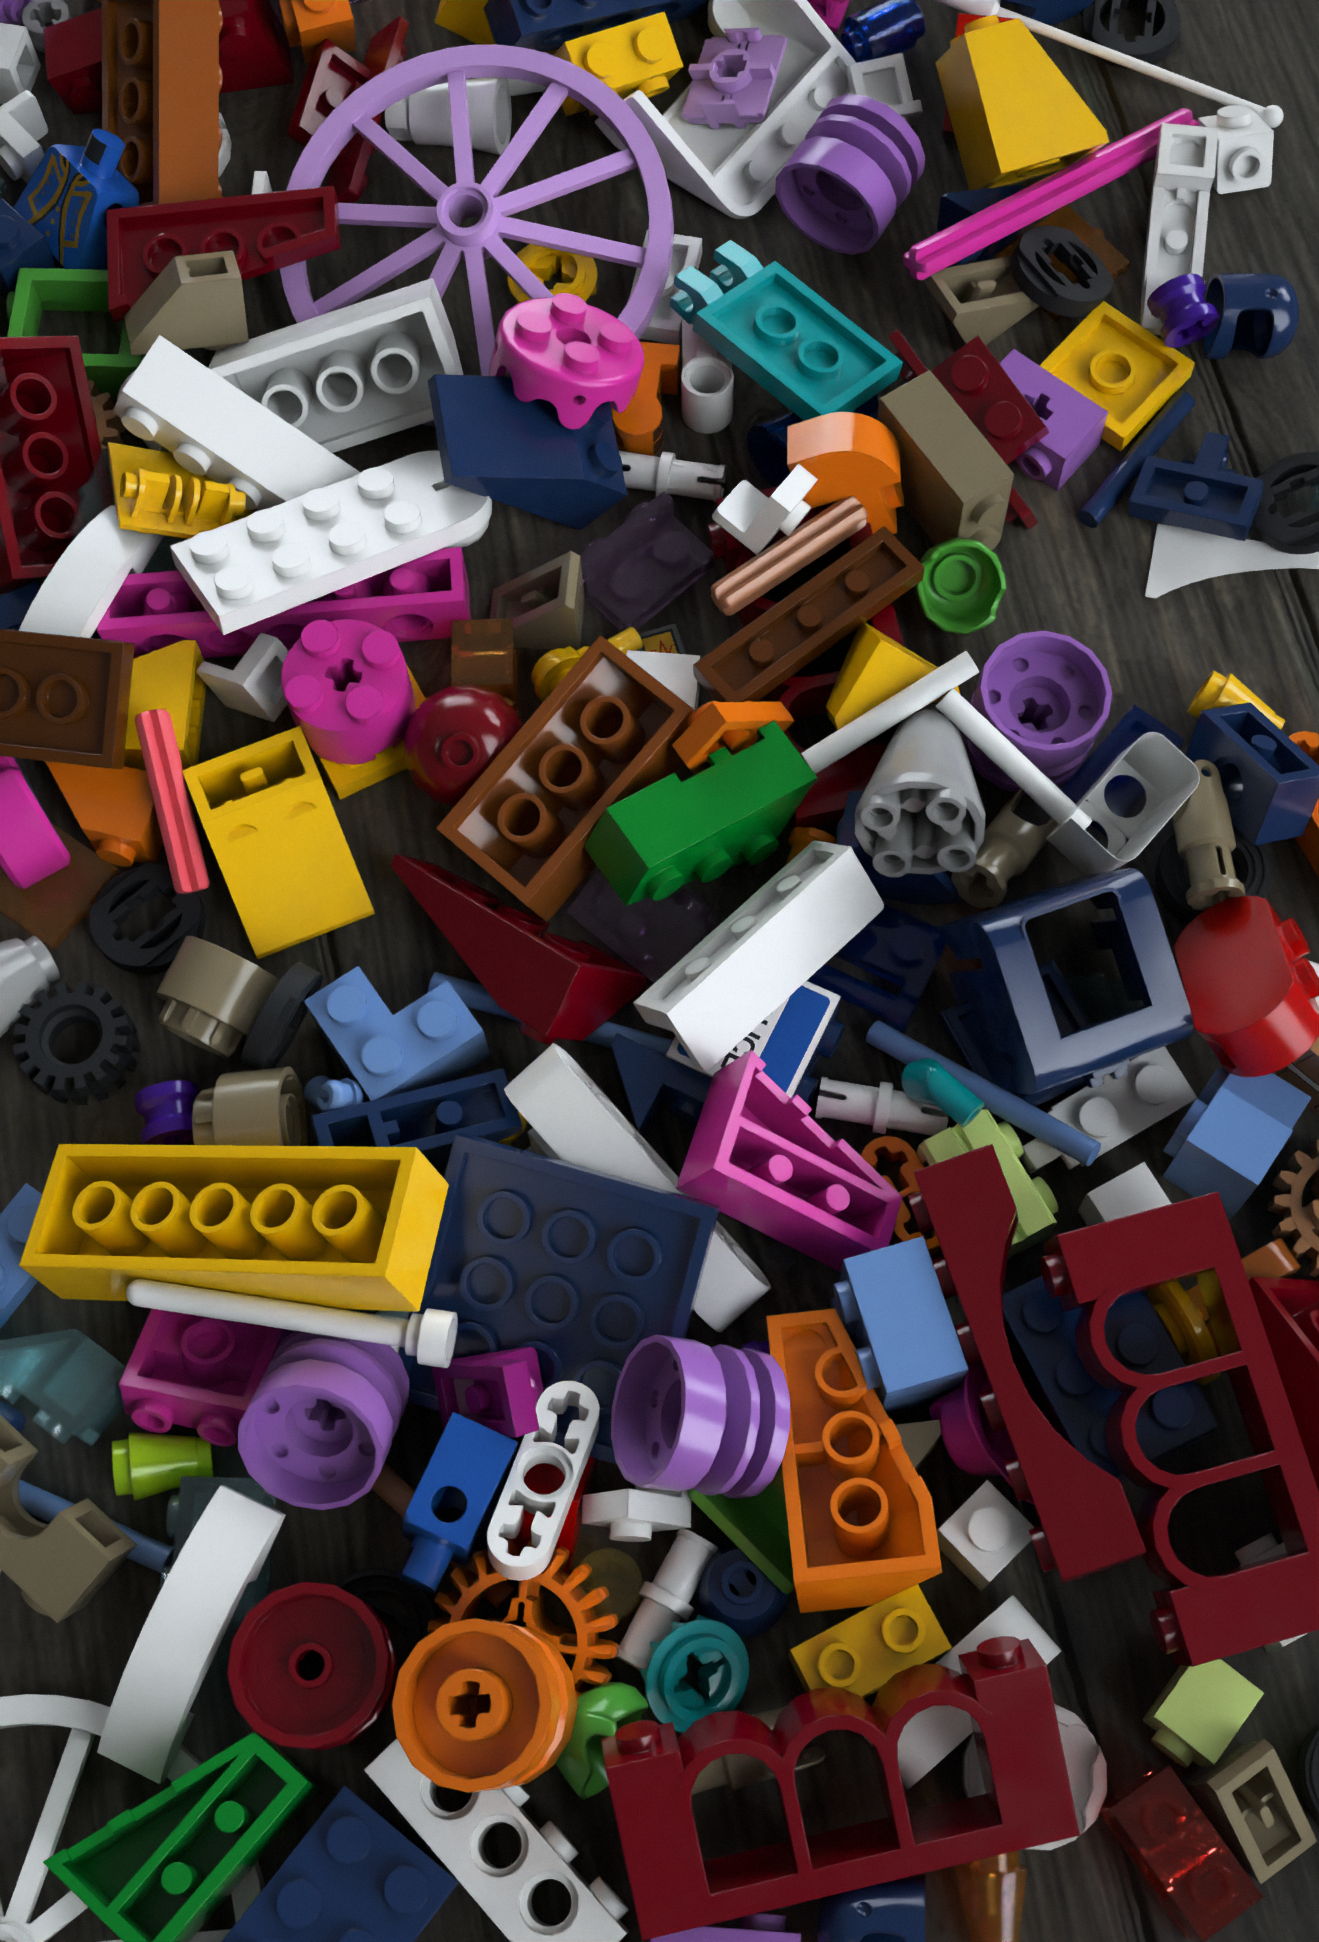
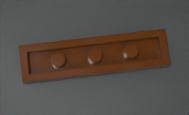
M883 526L693 664L694 677L717 702H757L922 581L925 567Z

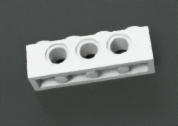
M397 1738L364 1769L510 1942H620L630 1932L620 1921L629 1909L600 1876L589 1885L570 1863L579 1852L551 1820L542 1828H539L521 1807L530 1798L521 1785L499 1790L472 1792L471 1799L465 1807L455 1812H449L438 1802L436 1796L437 1785L412 1766ZM500 1823L512 1825L518 1831L522 1842L518 1859L507 1868H498L492 1865L484 1853L486 1834L492 1827ZM547 1879H554L563 1883L571 1896V1910L567 1918L558 1925L543 1923L537 1918L532 1908V1896L535 1889L541 1882Z

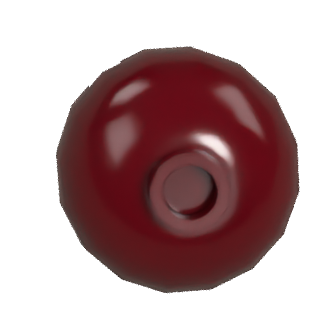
M474 684L448 686L427 697L410 716L403 738L405 765L416 786L436 802L455 807L522 728L523 724L514 708L497 692Z

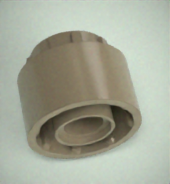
M186 936L156 992V995L166 1002L158 1016L159 1025L199 1048L229 1059L230 1056L237 1053L242 1042L247 1040L260 1011L280 980L256 964L229 950L197 937Z
M279 1067L221 1074L215 1087L202 1090L195 1099L192 1112L194 1145L309 1146L307 1106L302 1085L294 1069L291 1067Z

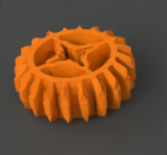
M507 1540L509 1554L519 1556L518 1548L514 1541ZM532 1540L526 1545V1547L536 1548L532 1545ZM559 1547L553 1552L551 1560L543 1572L534 1578L519 1581L518 1593L511 1598L508 1615L505 1618L491 1617L488 1620L521 1625L520 1618L523 1616V1622H526V1627L532 1628L554 1644L561 1655L576 1657L571 1672L574 1679L576 1698H578L585 1689L589 1688L585 1682L599 1686L610 1682L612 1678L609 1670L595 1662V1658L610 1659L619 1653V1645L612 1640L598 1638V1632L610 1630L618 1624V1617L615 1613H605L596 1616L593 1606L601 1603L609 1596L606 1586H600L586 1594L580 1584L590 1576L592 1567L587 1563H583L574 1569L569 1576L563 1572L569 1559V1550ZM482 1549L472 1555L473 1566L477 1576L462 1566L454 1569L450 1574L453 1584L462 1595L447 1590L437 1594L435 1603L442 1610L451 1614V1617H440L429 1621L427 1628L429 1633L434 1632L444 1624L472 1619L485 1593L496 1583L511 1580L500 1575L493 1568L486 1549ZM541 1585L555 1593L565 1604L573 1618L577 1634L571 1633V1628L555 1625L548 1618L544 1610L545 1593L540 1592ZM485 1695L482 1709L484 1713H489L491 1707L490 1695Z

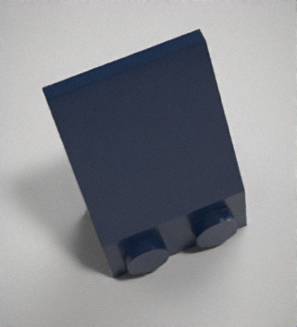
M435 374L427 381L445 483L484 497L489 496L490 499L579 530H582L627 496L622 460L616 441L609 401L598 406L589 421L580 429H568L561 424L557 408L551 402L544 399H535L530 402L519 401L515 396L511 377Z

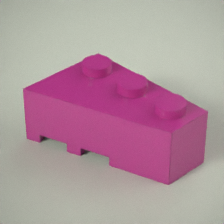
M750 1050L714 1073L676 1189L695 1199L720 1205V1212L839 1272L842 1269L843 1259L889 1246L902 1196L843 1138L835 1142L808 1115L812 1108L797 1094L790 1098L762 1071L767 1064Z

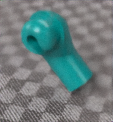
M923 1058L912 1061L903 1070L902 1086L905 1094L911 1100L938 1106L963 1128L970 1124L984 1107L985 1103L935 1059Z

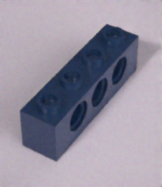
M489 0L483 9L496 44L547 52L559 49L566 41L664 11L668 23L692 18L708 0Z

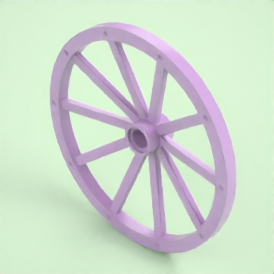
M498 44L459 46L422 54L393 66L356 89L331 112L304 148L292 172L286 191L320 187L328 169L340 151L358 132L435 201L437 206L338 203L339 224L433 229L315 302L310 291L306 260L280 268L283 289L292 315L297 323L351 305L443 248L429 279H434L442 299L460 260L462 259L466 262L481 375L489 376L495 335L484 260L492 257L530 299L554 297L502 241L503 238L641 268L637 284L628 303L617 318L633 331L638 340L649 325L660 303L669 276L674 242L672 201L663 164L651 137L632 109L610 87L591 73L571 62L528 48ZM500 77L523 80L548 87L482 183H475L466 79ZM448 82L456 172V183L449 187L372 120V118L405 97ZM567 96L583 104L599 116L615 132L627 148L497 197ZM638 168L648 201L649 229L647 248L507 216ZM481 217V219L471 227H459L460 224L467 218ZM434 420L423 423L424 425L435 426Z

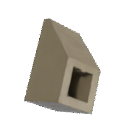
M233 250L176 256L170 261L124 316L131 356L146 355L159 335L181 350L201 347L207 350H223L236 343L249 342L242 278Z

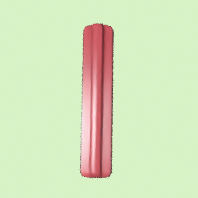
M165 709L145 711L136 715L134 721L174 889L180 894L202 891L209 887L210 881L186 780L182 772L183 767L171 716Z

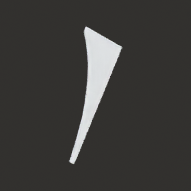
M1157 524L1145 597L1156 599L1190 583L1227 574L1270 569H1319V552L1289 554L1278 551L1261 541L1249 539L1241 541L1191 529Z

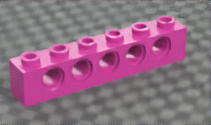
M443 548L223 635L179 570L128 574L98 624L97 631L101 639L134 643L133 659L182 640H196L203 658L245 655L260 633L277 637L289 651L301 637L304 627L316 620L331 622L352 619L368 622L390 632L396 637L397 642L472 636L469 581L462 548Z

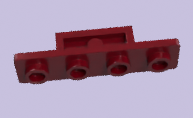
M398 16L375 34L370 41L363 65L327 38L314 48L287 135L306 147L318 127L350 94L380 73L402 63L407 52V46L403 43L409 22L403 17ZM385 110L372 118L378 125ZM358 132L344 146L332 163L326 186H334L338 203H355L363 194L368 183V175L365 174L369 157L376 148Z
M898 329L888 336L898 351L895 356L903 361L900 375L906 383L928 371ZM979 335L931 371L1006 464H1009L1049 433L1046 425ZM1012 485L1005 518L1010 523L1019 516L1028 530L1038 524V521Z

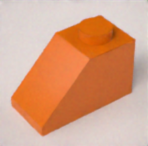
M45 761L80 827L101 859L122 867H130L133 862L144 864L157 861L163 845V839L147 771L123 766V769H111Z

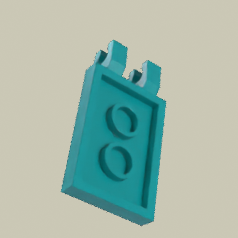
M732 240L715 249L713 259L721 265L710 272L709 278L693 266H689L675 275L673 285L681 291L671 297L669 306L689 325L693 324V331L803 421L829 413L852 412L899 377L903 361L778 262L774 261L763 268L754 255Z

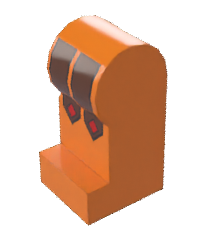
M640 342L644 351V366L638 388L629 405L622 413H618L612 408V421L619 451L655 456L661 450L664 442L662 394L678 395L681 378L680 345Z

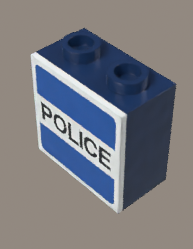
M808 981L804 982L709 1071L696 1068L676 1036L666 1057L713 1078L715 1072L752 1050L767 1064L762 1071L790 1098L797 1094L809 1105L818 1085V1080L811 1077L820 1056L829 1060L832 1058L846 1026L838 1021L841 996Z

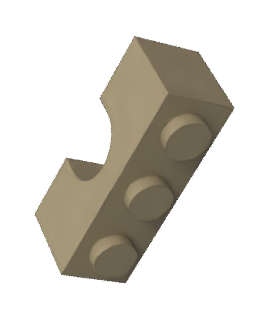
M0 1415V1569L21 1588L23 1599L32 1609L42 1615L50 1616L56 1623H59L90 1602L137 1544L89 1498L59 1512L50 1524L40 1522L30 1516L19 1498V1481L23 1470L39 1451Z

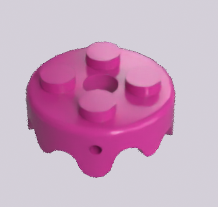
M559 293L553 298H537L521 302L505 312L498 326L489 367V376H505L508 370L513 381L515 396L519 401L547 400L557 408L558 418L564 427L580 429L589 421L595 409L604 402L610 401L611 408L618 413H622L627 408L638 388L644 366V351L633 331L616 317L597 307L586 304L583 299L576 295Z

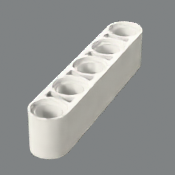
M552 1043L504 1088L511 1103L562 1161L691 1197L676 1189L679 1180L676 1173L579 1064L557 1044ZM716 1221L693 1309L711 1328L717 1332H723L770 1290L771 1285L755 1262L724 1227Z

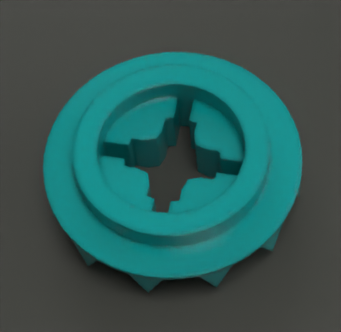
M698 1614L694 1621L687 1623L672 1622V1631L662 1641L650 1642L653 1655L648 1667L640 1670V1673L645 1682L646 1695L644 1698L647 1700L648 1707L663 1724L673 1722L675 1731L684 1733L698 1719L714 1712L733 1711L736 1708L747 1686L749 1659L743 1641L733 1629L723 1622L711 1620ZM689 1654L700 1663L706 1664L698 1671L700 1682L697 1685L701 1694L696 1692L685 1681H679L688 1673L686 1662L688 1661L687 1655Z

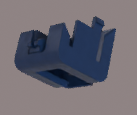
M1128 868L1080 876L936 927L958 960L981 958L984 968L959 969L950 972L949 976L957 1001L970 1000L987 1052L1012 1053L1015 1063L1010 1064L1009 1069L1010 1093L1033 1095L1080 1077L1083 1078L1089 1088H1094L1104 1084L1102 1078L1104 1075L1109 1074L1112 1079L1127 1076L1126 1067L1130 1066L1129 1059L1192 1036L1194 1029L1190 1006L1153 893L1144 875L1138 869ZM1089 898L1098 910L1113 908L1116 918H1106L1090 923L1099 950L1112 949L1128 1000H1143L1144 1006L1060 1036L1025 924L1031 918Z

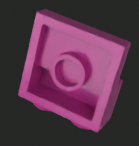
M151 1309L119 1382L125 1413L131 1415L132 1420L139 1427L150 1432L165 1433L170 1430L172 1424L197 1429L199 1436L211 1444L223 1447L234 1445L238 1439V1425L282 1339L289 1335L290 1330Z

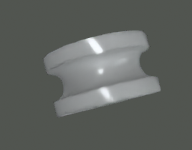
M32 0L23 9L21 16L23 25L28 30L34 48L45 52L43 28H46L45 24L52 22L54 25L71 19L68 5L63 0Z

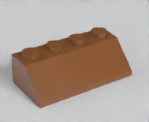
M102 0V129L116 135L125 144L116 169L138 190L140 198L138 206L222 198V188L218 181L219 150L222 144V129L219 124V92L223 80L222 70L219 66V34L222 29L223 15L219 7V0Z
M600 635L436 829L546 922H549L596 866L584 846L605 809L675 773L684 763L672 744L688 728L687 720L694 712V709Z

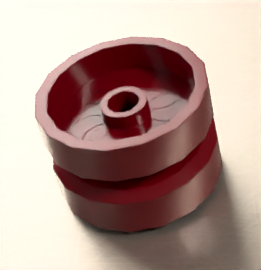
M301 1582L273 1591L248 1611L231 1642L227 1676L234 1705L253 1731L280 1746L329 1750L356 1741L380 1721L394 1695L399 1659L391 1630L371 1605L336 1585ZM314 1651L320 1653L324 1659L322 1674L316 1679L303 1677L301 1672L302 1664L313 1662Z

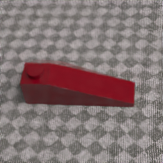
M395 854L390 866L497 1005L521 1020L518 1029L536 1041L549 1045L554 1043L556 1038L583 1041L642 991L648 980V977L584 940L579 941L577 944L565 937L547 932L550 923L534 914H527L499 904L496 909L495 906L499 900L497 895L433 862Z

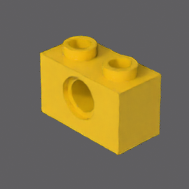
M917 1584L868 1607L790 1649L788 1657L806 1692L815 1688L839 1687L858 1694L864 1699L879 1691L894 1674L914 1665L929 1664L945 1655L952 1647Z

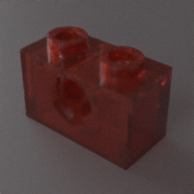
M1170 1765L1152 1769L1101 1807L1100 1815L1188 1940L1207 1941L1263 1898Z

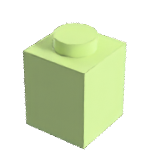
M1222 1659L1194 1667L1181 1665L1142 1720L1156 1731L1151 1739L1153 1744L1179 1765L1188 1768L1192 1761L1200 1767L1215 1765L1264 1692Z

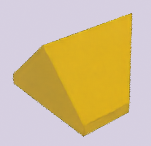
M863 623L856 631L826 704L828 717L837 730L938 667L867 623ZM955 687L954 689L960 694L959 687ZM945 693L944 695H942L941 697L937 698L936 700H934V701L931 702V703H935V702L941 701V700L946 696L947 693Z

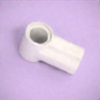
M682 319V418L690 429L698 433H716L727 427L733 415L734 374L732 362L693 331V324L689 325Z

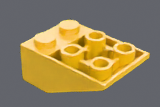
M301 726L182 770L201 823L257 959L375 914Z

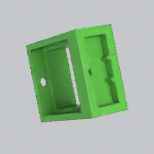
M19 268L15 291H10L7 297V316L9 320L7 337L38 336L42 310L109 312L108 270ZM124 322L119 354L82 353L87 381H94L99 393L108 392L112 400H118L117 397L121 385L137 369L146 356L145 354L131 356Z

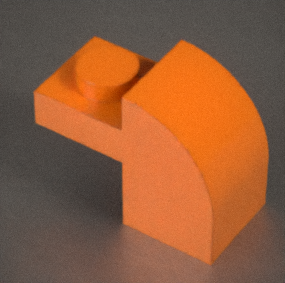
M835 412L787 427V466L790 472L800 464L818 479L804 497V501L811 506V509L839 501L846 497L855 496L868 513L866 519L867 523L871 525L873 534L883 526L892 534L897 533L896 508L904 506V496L900 484V449L896 436L887 426L867 415L854 412Z

